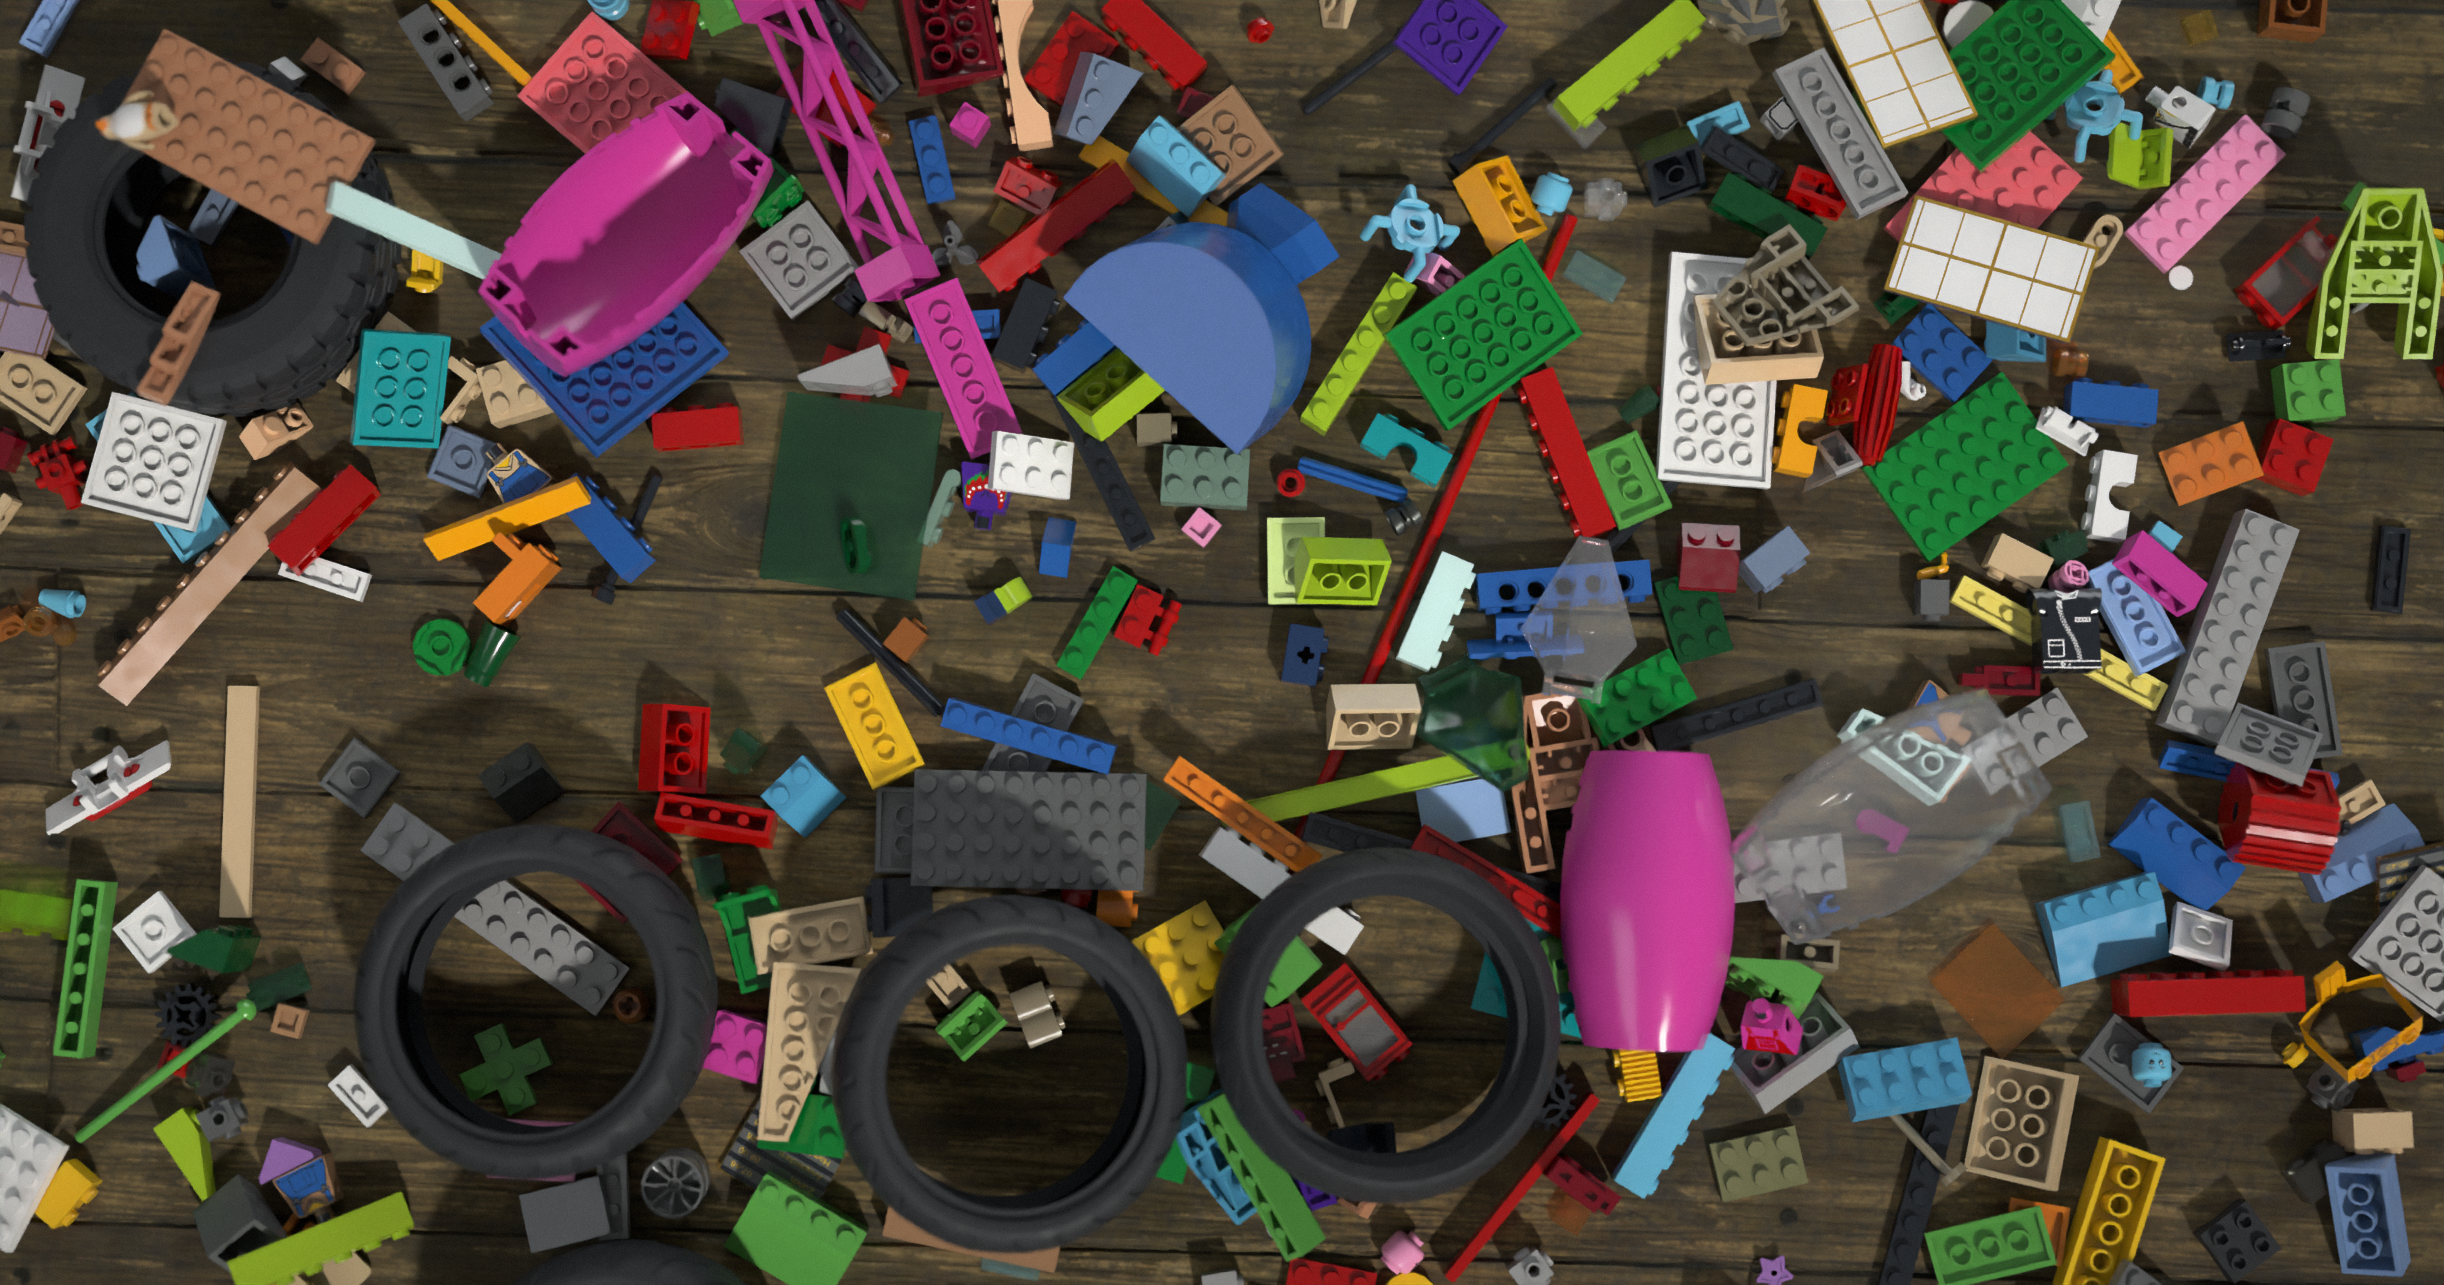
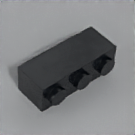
M1028 278L1025 279L992 353L993 361L1025 374L1027 368H1033L1034 362L1038 357V353L1035 352L1039 341L1044 343L1050 327L1046 326L1050 316H1056L1061 305V301L1058 300V291Z

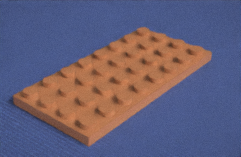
M166 29L163 30L123 100L124 102L130 95L138 92H153L154 96L146 102L165 104L178 119V125L168 133L145 142L155 145L154 149L140 151L316 245L334 216L325 211L330 184L337 181L350 187L375 143L372 138Z

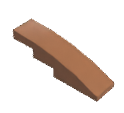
M191 282L162 329L164 337L150 358L152 366L137 388L139 395L164 406L168 405L209 325L220 298L218 292Z

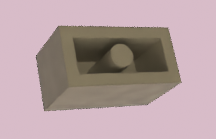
M1782 934L1776 938L1774 960L1798 961L1814 971L1833 973L1839 967L1840 940Z

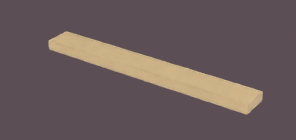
M228 686L219 917L252 918L259 686Z

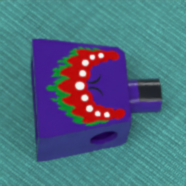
M962 462L964 509L968 512H976L975 529L991 530L993 515H1006L1012 492L988 489L990 465Z

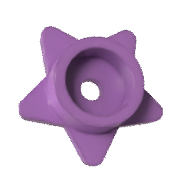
M1783 1255L1774 1260H1768L1763 1257L1759 1259L1761 1271L1755 1279L1757 1283L1781 1285L1783 1281L1793 1278V1275L1785 1269V1257ZM1773 1270L1776 1271V1275H1775V1276H1772V1274H1771V1272H1772Z

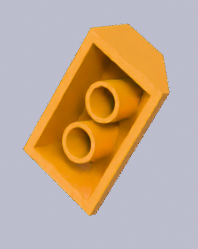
M1508 155L1475 164L1453 180L1459 197L1464 201L1472 221L1477 225L1484 238V243L1492 255L1498 254L1521 238L1526 242L1548 230Z

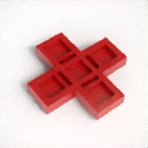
M864 326L855 353L880 344L887 355L892 336ZM828 344L821 366L854 353ZM890 365L898 386L892 387L893 391L887 395L901 400L910 372ZM841 393L837 408L865 417L872 395Z

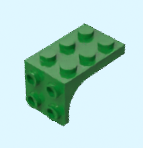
M736 127L729 135L732 137L731 134L734 131L739 133L771 160L773 166V174L759 203L750 216L765 230L768 226L773 227L781 220L783 216L781 213L788 206L793 207L801 200L803 196L801 193L804 189L795 175H790L768 153L763 152Z
M768 885L746 889L748 895L740 896V892L719 896V902L712 904L713 910L718 911L726 931L741 994L771 987L772 972L757 975L747 918L782 911L777 889H769Z

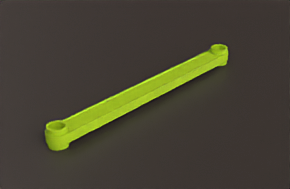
M1510 741L1245 802L1274 822L1305 816L1309 812L1319 813L1519 768L1529 761L1530 750L1524 742ZM1515 746H1520L1525 750V756L1519 762H1514L1509 758V752ZM1221 821L1225 828L1229 826L1223 821Z

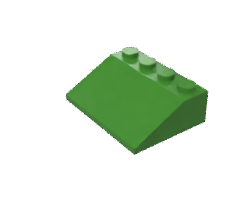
M768 1170L723 1247L788 1285H837L870 1228L773 1171Z

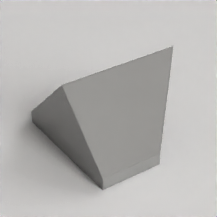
M1839 430L1812 440L1813 446H1817L1813 473L1806 478L1803 492L1856 471L1863 465L1860 457Z

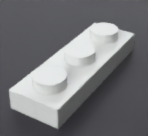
M319 557L299 577L283 562L278 572V575L360 602L364 600L372 577L370 574Z

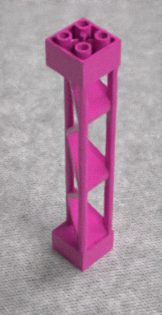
M733 0L742 22L758 25L856 243L864 265L854 271L868 302L898 301L940 277L941 275L928 246L923 242L815 0ZM803 7H806L820 39L808 35L798 13ZM788 17L793 29L779 22ZM773 31L800 45L804 51L803 98ZM833 69L864 137L852 133L829 81ZM823 96L837 126L815 118ZM817 130L844 144L849 151L847 196ZM877 167L909 236L897 232L873 179ZM867 194L882 225L860 217ZM862 229L889 244L892 249L874 258Z

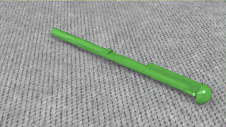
M248 999L238 1001L236 1004L238 1010L235 1013L230 1014L75 1134V1139L79 1143H83L242 1019L252 1020L257 1012L256 1005Z

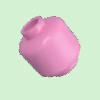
M1398 1230L1382 1245L1381 1251L1383 1256L1381 1259L1395 1274L1399 1272L1408 1274L1424 1258V1252L1420 1248L1424 1243L1413 1231L1406 1234L1404 1231Z

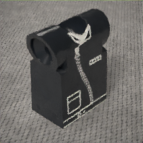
M2027 588L2025 594L2026 603L2032 617L2033 674H2091L2102 669L2099 617L2097 615L2102 598L2101 588H2076L2068 594L2053 588Z

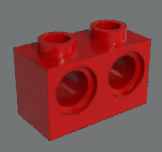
M1798 165L1791 178L1784 201L1793 203L1799 209L1837 222L1845 208L1846 202L1832 177Z

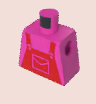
M1763 998L1747 1002L1741 1023L1743 1049L1797 1055L1803 1028L1790 1008L1784 1004L1769 1003Z

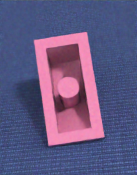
M1430 252L1425 253L1426 265L1414 282L1421 288L1439 296L1463 279L1465 275L1441 255ZM1413 256L1412 260L1410 261V263H1409V265H1408L1406 271L1409 269V267H1410V266L1412 265V263L1414 262V256Z

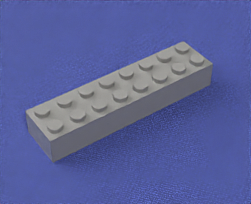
M2248 509L2234 513L2184 645L2186 653L2180 656L2155 725L2208 746L2219 743L2234 708L2300 531L2299 529Z

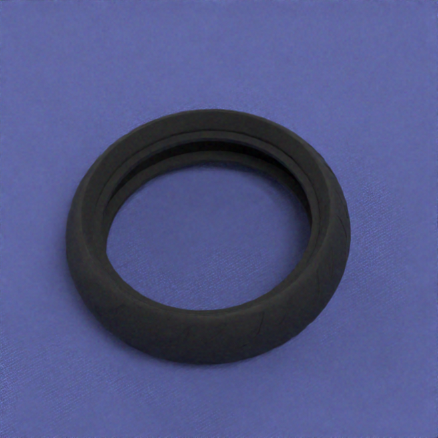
M1370 848L1337 854L1307 866L1276 886L1257 904L1231 941L1219 970L1211 1007L1212 1051L1218 1078L1227 1102L1249 1138L1270 1160L1302 1183L1333 1196L1365 1203L1396 1204L1440 1196L1473 1181L1499 1163L1518 1144L1541 1110L1552 1084L1561 1039L1560 1004L1554 974L1545 950L1522 913L1503 893L1473 871L1448 859L1404 848ZM1390 895L1417 900L1443 911L1465 927L1480 943L1495 967L1502 985L1507 1010V1039L1502 1063L1492 1087L1477 1109L1461 1125L1438 1140L1419 1148L1394 1153H1367L1347 1149L1327 1141L1306 1126L1290 1109L1276 1087L1267 1065L1263 1046L1262 1015L1269 982L1279 960L1293 940L1309 924L1328 911L1353 900L1371 896Z

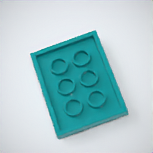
M361 329L350 443L366 446L439 448L442 423L440 417L443 414L451 336L438 333Z

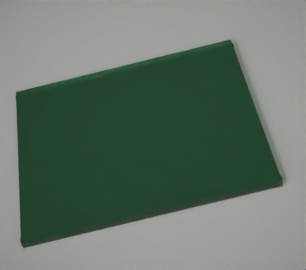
M794 391L788 392L759 578L902 598L908 601L915 600L944 413L801 394ZM858 516L866 526V542L871 555V564L865 573L850 574L846 569L839 531L841 520L844 517Z

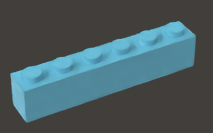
M1709 1033L1703 1050L1687 1051L1662 1091V1097H1659L1611 1175L1614 1181L1643 1199L1647 1194L1652 1195L1659 1184L1657 1177L1661 1170L1669 1168L1675 1157L1672 1154L1677 1144L1682 1145L1688 1137L1690 1130L1687 1127L1692 1119L1697 1120L1705 1108V1105L1702 1103L1707 1094L1712 1095L1720 1083V1080L1717 1078L1723 1069L1728 1070L1734 1061L1735 1055L1732 1053L1735 1048Z

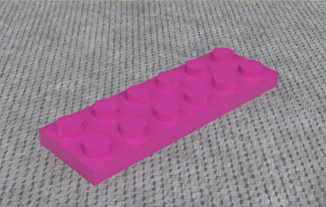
M958 278L904 299L970 458L974 459L991 452L993 431L1023 435Z

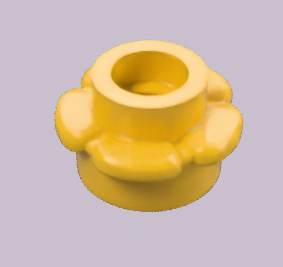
M2294 1041L2291 1042L2281 1053L2284 1056L2283 1063L2290 1065L2292 1068L2297 1067L2309 1054V1051L2304 1047L2305 1043L2296 1044Z

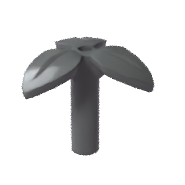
M952 220L945 224L942 231V240L946 248H937L931 254L937 268L950 265L953 255H956L958 262L962 265L973 264L979 258L977 251L970 245L958 247L963 236L958 225Z

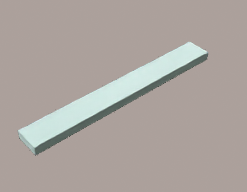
M337 181L330 184L325 208L326 212L481 279H485L494 260H499L502 255Z

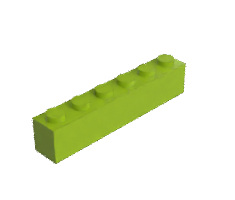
M1675 0L1560 94L1552 107L1573 131H1576L1581 126L1587 128L1598 118L1596 113L1602 108L1608 111L1619 101L1618 95L1623 91L1628 94L1640 84L1638 79L1644 74L1648 77L1661 66L1659 62L1663 58L1667 57L1670 60L1682 49L1680 44L1685 40L1692 42L1703 32L1700 27L1706 18L1690 0Z
M1392 273L1300 418L1302 423L1325 436L1384 344L1385 339L1382 335L1396 325L1414 297L1418 287L1405 281L1404 278L1396 273Z
M398 1192L227 1263L235 1285H289L295 1282L294 1277L306 1272L307 1276H311L324 1270L323 1265L335 1260L336 1264H340L353 1258V1252L364 1249V1252H369L382 1246V1240L392 1237L393 1241L408 1236L410 1234L409 1229L414 1228V1222L402 1192Z

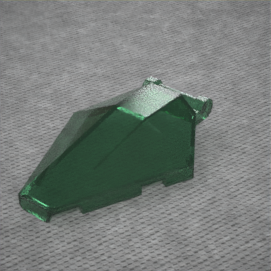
M1467 652L1460 656L1461 659L1428 676L1424 674L1417 678L1419 685L1425 693V698L1416 731L1420 738L1501 792H1504L1529 779L1522 682L1520 677L1495 670L1490 671L1476 665L1474 660L1469 658ZM1464 669H1467L1466 671L1462 672L1461 674H1459V675H1457V676H1455V677H1453V678H1451V679H1449V680H1447V681H1445V682H1443V683H1441V684H1439V685L1433 687V685H1435V684H1437V683H1439V682H1441V681H1443V680H1445V679H1447V678H1449V677H1451V676H1453V675H1455V674H1457V673L1463 671Z

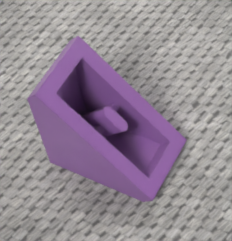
M283 1137L272 1139L259 1181L261 1184L270 1182L321 1156L322 1153L320 1149Z

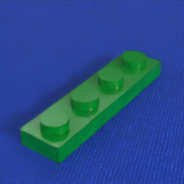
M1114 566L1112 567L1059 659L1057 667L1080 680L1083 679L1137 585V579Z

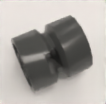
M2289 87L2275 88L2269 102L2271 109L2266 111L2261 129L2269 135L2278 138H2297L2302 125L2300 117L2306 115L2311 98L2297 89Z

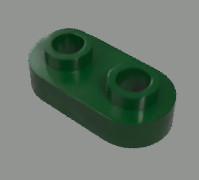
M858 516L844 517L841 520L839 531L846 569L850 574L865 573L871 564V555L866 542V526Z

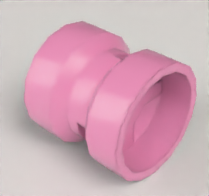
M2070 560L2050 575L2048 585L2049 588L2068 594L2076 588H2082L2089 581V573L2082 563Z

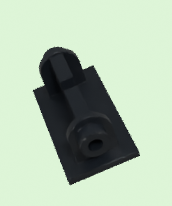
M2284 330L2226 334L2229 362L2285 359V349L2291 346V339L2289 336L2284 335Z

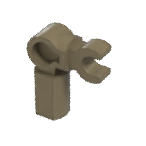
M867 300L859 312L861 317L881 330L885 331L888 329L887 333L903 344L914 330L907 322L899 317H895L875 302H868Z

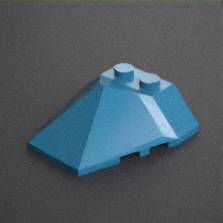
M1220 1089L1208 1095L1207 1099L1200 1101L1183 1114L1176 1139L1186 1163L1236 1225H1240L1256 1213L1257 1210L1197 1110L1199 1106L1223 1091V1089Z

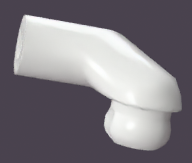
M1902 361V386L1900 392L1910 400H1918L1925 396L1926 388L1923 384L1916 383L1910 378V362Z

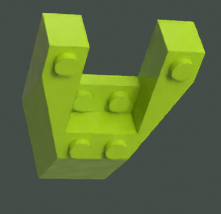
M2423 188L2361 189L2324 268L2309 320L2306 350L2314 359H2344L2350 303H2399L2394 351L2402 359H2433L2443 272Z

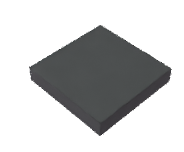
M353 738L318 784L361 817L367 819L402 772L360 740Z

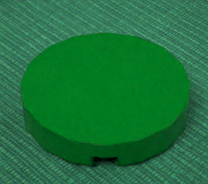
M436 619L425 623L417 631L413 640L415 660L425 672L436 676H450L459 672L468 663L472 653V641L467 630L459 623L449 619Z

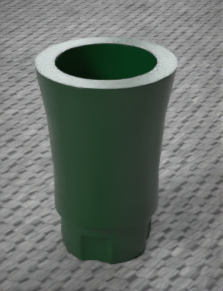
M485 619L480 636L463 675L474 683L489 687L494 676H497L506 658L522 636L505 626L494 623L492 620Z

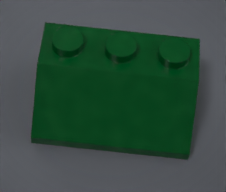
M218 925L217 929H206L169 947L166 954L220 973L248 971L262 937L253 935L254 930L246 926L237 925L235 927L227 925V927Z

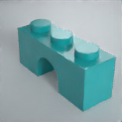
M1378 413L1364 436L1360 447L1382 460H1385L1388 453L1395 447L1404 446L1409 448L1415 456V465L1409 475L1435 488L1453 456L1448 453L1450 449L1438 441H1434L1432 444L1425 440V435L1413 427L1406 429L1400 426V420L1391 414L1385 413L1381 415Z

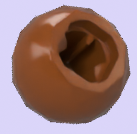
M635 987L621 990L613 1001L614 1014L621 1022L626 1024H637L647 1016L650 1008L647 995L641 989Z

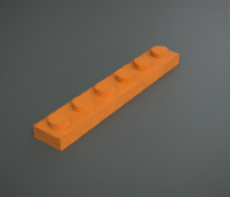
M1181 756L1177 757L1162 779L1295 872L1318 862L1323 856Z

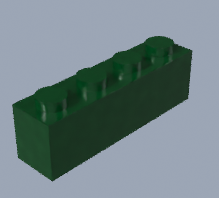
M1728 172L1707 208L1764 240L1790 224L1807 244L1805 257L1809 261L1828 230L1823 225V221L1816 216H1806L1800 213L1798 207L1791 202H1781L1775 199L1773 193L1766 188H1756L1750 185L1748 179L1743 175Z

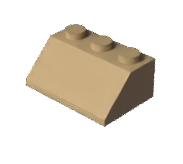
M1416 684L1330 685L1326 704L1327 749H1412L1421 713Z

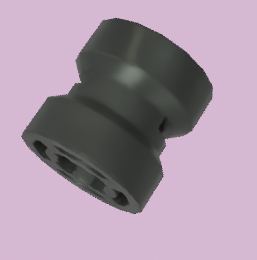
M1410 498L1403 501L1399 508H1391L1384 512L1391 528L1398 537L1405 534L1409 527H1417L1423 523L1417 507Z

